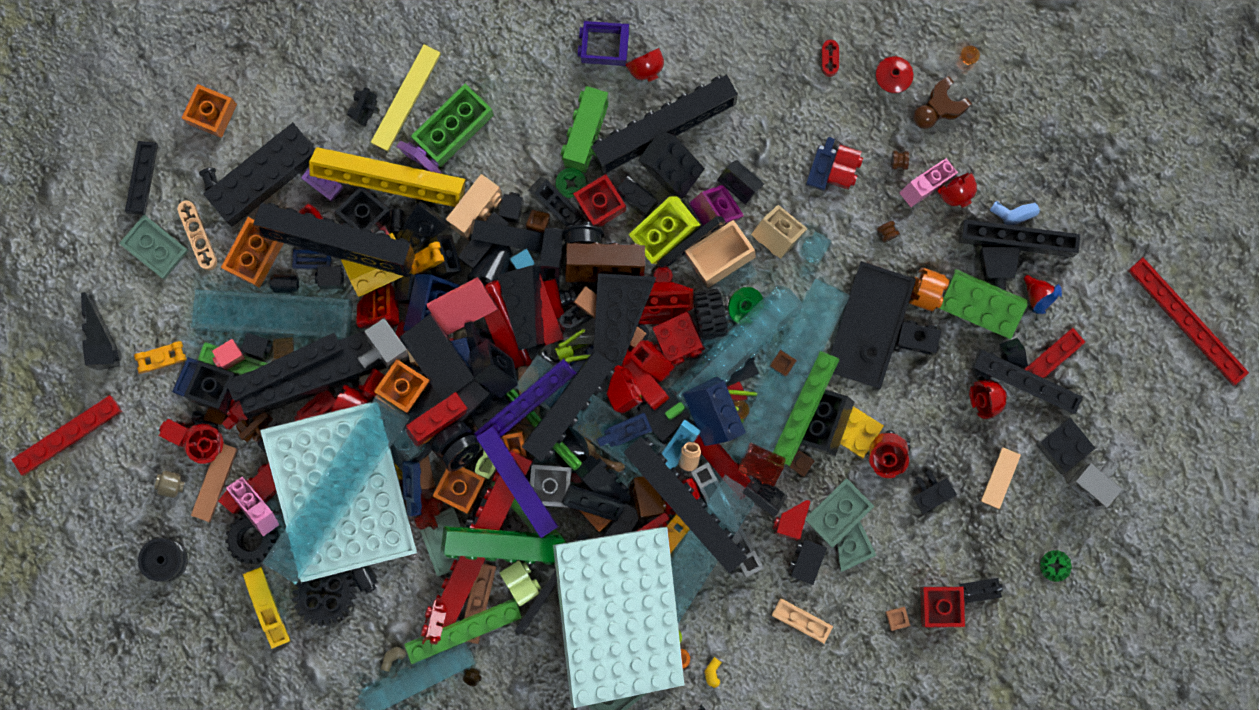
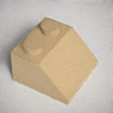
M777 205L761 220L751 235L759 243L767 247L772 254L781 259L800 239L807 228Z

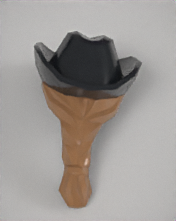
M568 426L565 430L566 436L562 442L581 463L592 455L596 460L601 458L606 463L607 467L605 469L610 468L617 472L624 470L625 465L621 462H614L601 457L596 452L595 447L573 427L570 428ZM557 453V459L562 467L571 468Z

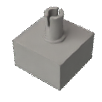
M385 318L364 331L369 344L372 346L371 350L357 358L364 368L378 358L382 360L388 370L396 359L402 363L409 360L407 349Z
M1108 459L1101 470L1092 464L1081 466L1067 485L1097 510L1107 508L1122 490L1109 479L1116 469L1119 468V465L1117 463L1113 464L1115 461Z
M532 465L530 484L545 507L569 508L563 505L562 500L571 484L572 468Z

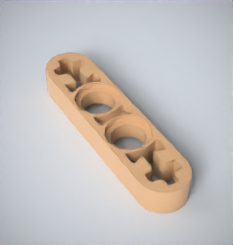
M182 201L178 205V213L198 264L205 270H213L217 266V258L198 210L192 202ZM185 206L192 208L189 212L195 218H189L188 214L183 212L185 211ZM193 222L199 224V228L195 232L189 230V226ZM200 239H204L206 242L205 247L202 249L196 247V242ZM200 253H206L207 257L212 259L209 266L205 263L203 264L206 259L203 254L199 255Z

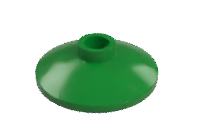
M753 287L738 289L731 296L728 303L730 317L739 324H749L755 321L763 310V297Z

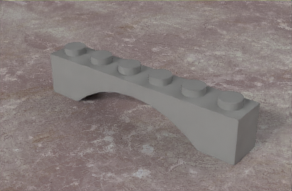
M709 463L691 471V475L697 483V487L710 512L714 513L721 521L719 526L723 530L727 528L734 536L732 538L733 542L736 545L740 543L746 549L747 553L745 555L747 559L739 565L745 578L763 569L761 561L740 526Z

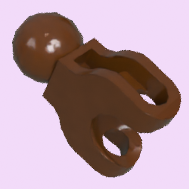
M947 76L934 86L930 93V101L914 111L913 120L919 128L929 129L940 119H957L969 109L972 103L968 98L957 102L952 101L948 97L947 90L950 89L954 81L950 76Z

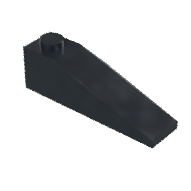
M86 292L81 293L82 316L86 319V323L82 324V331L86 336V340H82L85 366L95 370L120 367L119 361L122 360L121 352L117 348L92 296Z

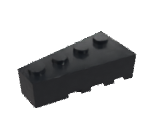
M540 263L497 275L519 350L544 343Z

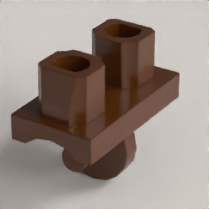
M264 412L252 417L255 421L250 425L245 420L240 421L236 425L240 433L238 436L247 443L252 438L257 442L262 438L260 430L269 428L268 424L273 420L269 414Z

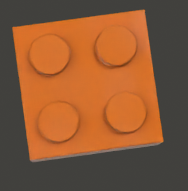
M197 84L182 119L188 125L222 138L237 104L231 97Z
M464 467L453 472L448 471L446 468L433 497L470 515L487 479Z

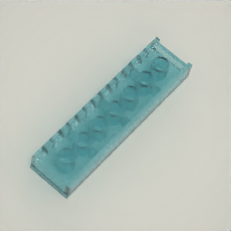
M725 475L708 501L705 510L709 514L714 513L721 521L719 526L723 530L727 528L734 536L755 502L742 493L745 487ZM691 530L671 560L678 623L718 562Z

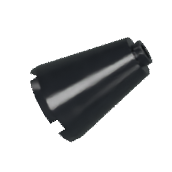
M495 244L470 272L467 282L478 277L485 286L492 281L498 280L497 275L507 273L511 261L510 258L512 257L510 246Z

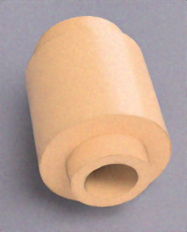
M687 442L682 447L679 466L683 470L693 471L697 469L701 450L697 443Z

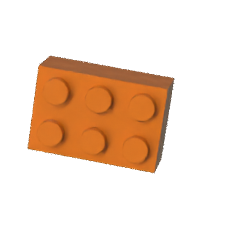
M248 217L221 268L227 273L260 288L284 243L262 238L253 225L254 220Z

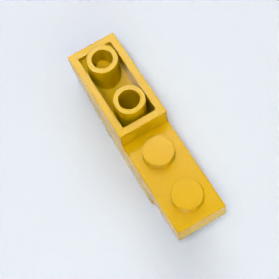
M262 566L244 573L243 577L250 598L271 649L289 642L290 637Z

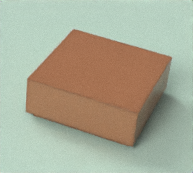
M905 607L885 612L890 631L910 626Z

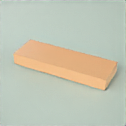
M1004 447L1001 448L980 502L1000 509L1020 459V454Z
M781 598L771 615L825 644L833 628L832 625Z

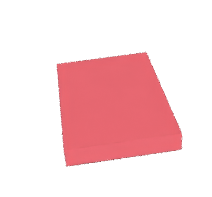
M478 277L427 303V308L446 335L465 327V323L474 322L498 309L497 304L488 294Z

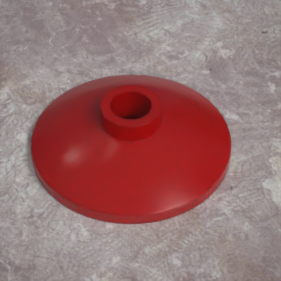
M892 56L885 58L876 69L878 85L889 93H901L908 89L913 81L914 73L912 66L901 57ZM897 70L899 75H893L892 71Z

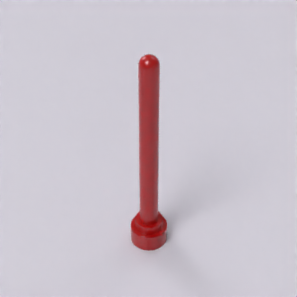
M499 280L492 281L484 287L488 294L494 297L517 346L506 304L501 295V285ZM518 349L524 364L531 366L532 360L527 349Z

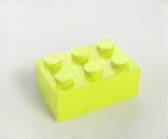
M675 196L668 197L628 235L636 244L645 245V256L651 264H657L661 258L685 241L701 225L681 200Z

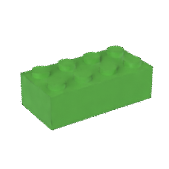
M465 83L411 135V138L441 168L494 114L492 109Z
M586 86L585 91L580 93L578 102H580L579 109H575L572 118L574 120L573 127H569L567 132L568 143L567 145L564 144L561 150L564 166L566 168L578 169L583 173H587L592 157L591 146L598 139L609 105L608 92Z
M955 269L949 285L942 296L943 303L939 309L1011 339L1028 303L1027 299Z

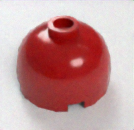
M657 48L626 63V66L635 79H647L648 82L659 78L657 74L664 67V59L660 49Z
M972 172L970 174L965 173L952 179L948 187L944 184L937 190L941 199L946 204L954 207L960 205L961 208H964L972 203L971 199L977 192V183Z
M991 379L974 382V386L970 387L969 397L972 407H976L979 412L976 414L982 419H989L999 415L1006 405L1007 393L998 382Z
M208 424L192 426L186 431L182 441L185 454L191 460L200 464L214 461L218 453L222 452L224 444L220 432Z

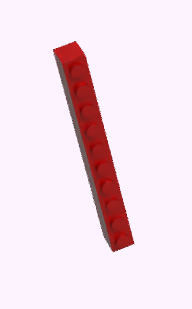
M511 449L510 453L526 475L533 459ZM496 471L492 480L495 482L493 489L488 488L484 499L487 500L485 506L479 507L475 515L478 517L475 525L471 524L470 528L500 530L515 497L498 471ZM460 556L459 560L454 559L450 568L453 573L450 578H445L441 587L445 590L442 596L437 595L435 599V606L444 605L447 610L444 624L436 623L437 626L444 628L456 622L485 561L484 557H477L476 560L465 558V556Z

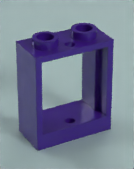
M584 21V25L580 27L579 39H582V45H578V57H581V62L586 64L626 66L629 24ZM589 32L621 34L619 57L587 55Z

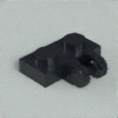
M930 470L925 472L926 477L932 484L928 489L920 476L915 477L922 492L912 498L922 514L957 495L948 478L937 483Z

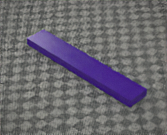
M563 358L480 427L474 435L477 437L494 426L499 436H503L577 373Z
M494 426L477 436L478 442L540 538L556 529L558 525Z

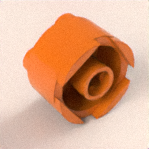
M922 267L919 270V273H922L920 277H915L916 281L910 297L912 300L909 301V304L933 311L936 307H941L943 303V297L941 296L943 290H946L949 285V279L943 274Z

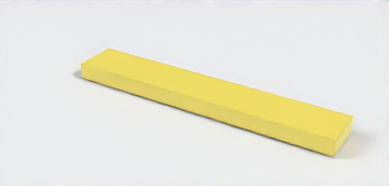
M423 45L377 129L371 144L389 152L441 56L439 51Z

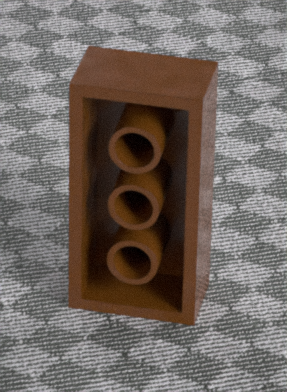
M567 243L565 282L597 283L598 274L644 276L645 245L636 243L630 245H620L618 243Z

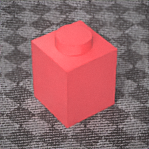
M233 339L212 350L215 355L212 358L218 368L222 367L224 370H228L246 359Z

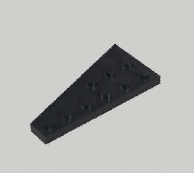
M598 274L593 351L596 350L615 366L612 369L617 365L621 366L657 277ZM612 376L609 380H603L600 384L603 386L600 392H608Z

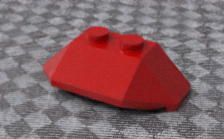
M392 282L362 296L357 304L358 327L369 329L384 318L391 328L399 324L398 301L395 300Z
M675 282L654 283L638 324H661L694 308L693 289Z

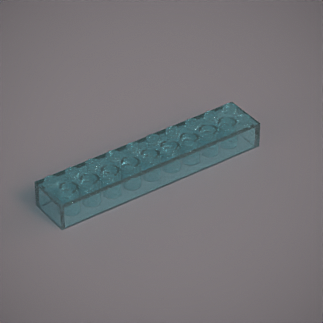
M817 279L814 280L780 350L797 361L786 377L772 368L770 369L743 423L746 433L735 439L729 454L764 471L819 352H823L850 295Z
M376 395L262 563L294 584H297L409 421L410 416L379 395Z

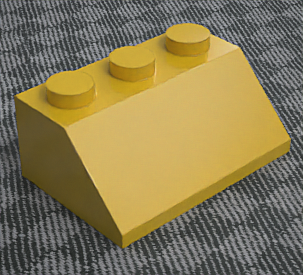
M393 233L389 234L392 239H395ZM341 259L358 297L403 277Z

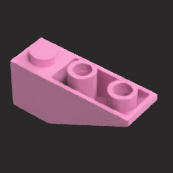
M946 158L912 180L900 192V195L910 207H913L958 172Z
M243 477L226 487L227 491L262 536H265L279 526L273 512Z

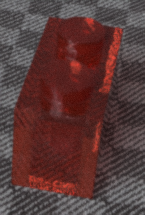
M750 442L740 460L738 470L746 476H752L762 483L774 487L784 469L786 458Z

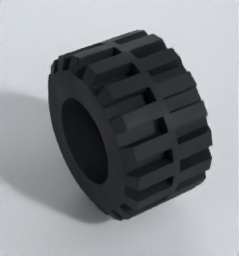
M716 288L694 293L693 305L700 337L703 340L726 336L728 332L727 321L719 290Z
M246 515L235 519L236 522L230 524L229 527L231 529L226 532L228 539H225V543H228L229 547H227V550L232 553L231 556L236 558L237 561L246 564H259L266 562V559L273 556L272 553L277 551L276 544H279L277 539L279 532L275 529L262 536V543L258 549L249 551L244 546L243 537L247 530L255 528V526Z

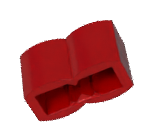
M839 145L827 183L849 190L850 185L854 186L858 176L854 174L856 167L860 168L863 157H860L862 151Z

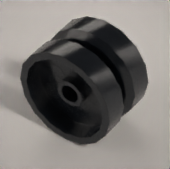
M465 422L455 423L438 435L431 446V450L438 458L442 459L443 465L451 472L466 466L482 449L476 435H471L472 431Z
M165 538L153 539L147 542L141 548L138 556V567L141 573L149 580L156 582L176 580L185 572L188 564V554L184 546L178 541Z

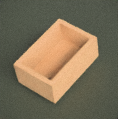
M481 174L446 218V221L451 224L450 228L469 241L473 219L487 221L491 216L490 212L493 208L499 207L502 203L503 195L500 187Z
M734 220L685 251L687 260L707 288L756 258L755 249Z

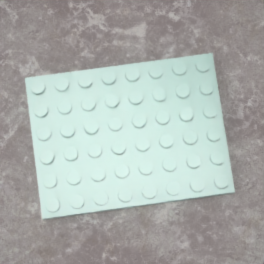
M378 400L260 430L301 582L417 553Z
M667 527L553 545L571 707L577 708L684 686Z

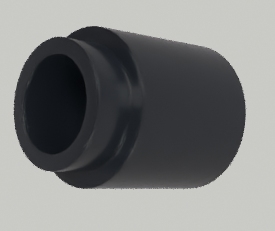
M274 274V277L270 278V289H273L274 293L293 294L298 292L299 277L293 274Z
M369 566L351 570L352 578L361 593L365 592L368 594L376 589L375 585L378 584V581Z

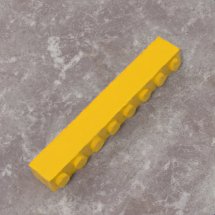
M316 147L309 161V175L312 177L456 207L464 196L465 179L319 147Z

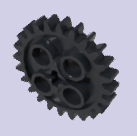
M344 571L305 582L294 583L298 590L292 591L294 595H297L292 601L298 603L294 606L296 610H300L298 615L300 617L304 616L303 620L305 622L311 619L310 623L313 626L318 621L320 627L323 626L324 622L330 627L332 620L338 624L337 618L339 617L344 620V612L350 614L351 612L348 607L355 606L351 600L357 599L356 595L352 594L357 589L352 586L355 583L354 580H348L351 577L349 573L344 574ZM319 580V587L312 588L313 582ZM334 582H340L337 589H331ZM326 591L329 595H325L324 598H322L319 594L323 595ZM308 592L316 593V594L307 595ZM339 594L342 595L341 597L331 596V595H339ZM312 600H318L315 607H309ZM332 601H337V606L334 609H329V604Z

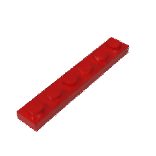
M109 395L11 460L21 476H25L120 414L122 410L113 396Z

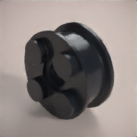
M584 222L581 225L565 226L562 231L565 239L562 251L566 254L567 243L602 244L601 239L604 237V231L599 227L593 226L590 222Z

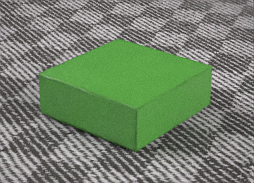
M679 402L665 413L666 418L671 421L684 411V405Z

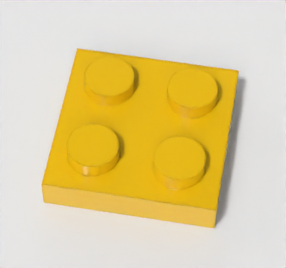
M853 406L840 445L863 459L872 441L877 437L884 425Z

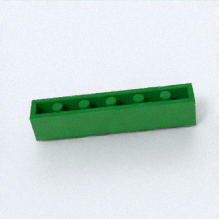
M444 526L441 551L448 558L465 556L467 559L476 560L477 557H484L489 561H496L498 558L504 559L507 562L524 560L525 563L534 564L536 561H542L544 564L554 565L553 545L564 543V539L557 534H547L540 538L538 533Z

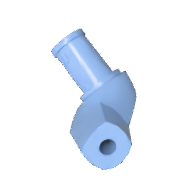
M998 201L990 209V212L1003 219L1005 225L1020 224L1037 216L1040 211L1036 203L1022 205L1009 210Z

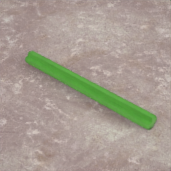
M514 389L505 394V397L510 402L519 396ZM534 411L525 416L534 428L541 420ZM563 442L560 444L555 443L552 448L573 470H577L582 464L581 461Z

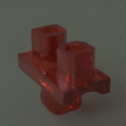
M421 493L422 515L415 518V524L420 530L429 526L435 530L438 528L435 516L440 514L439 511L443 509V503L441 500H435L434 497L426 499Z

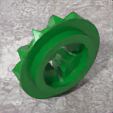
M575 168L562 170L556 178L557 190L569 199L574 198L573 194L586 186L585 176ZM575 178L574 184L576 187L571 186L567 189L568 184L566 180L571 181Z
M1052 550L1042 557L1040 570L1046 579L1060 582L1070 576L1072 569L1071 559L1066 553ZM1057 560L1058 564L1064 566V568H1059L1056 572L1055 568L1048 566V564H1053Z

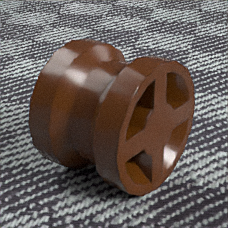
M893 150L891 157L892 170L897 168L908 170L909 151L898 153V151Z
M894 220L877 228L878 233L882 235L883 243L900 235V232L895 229Z

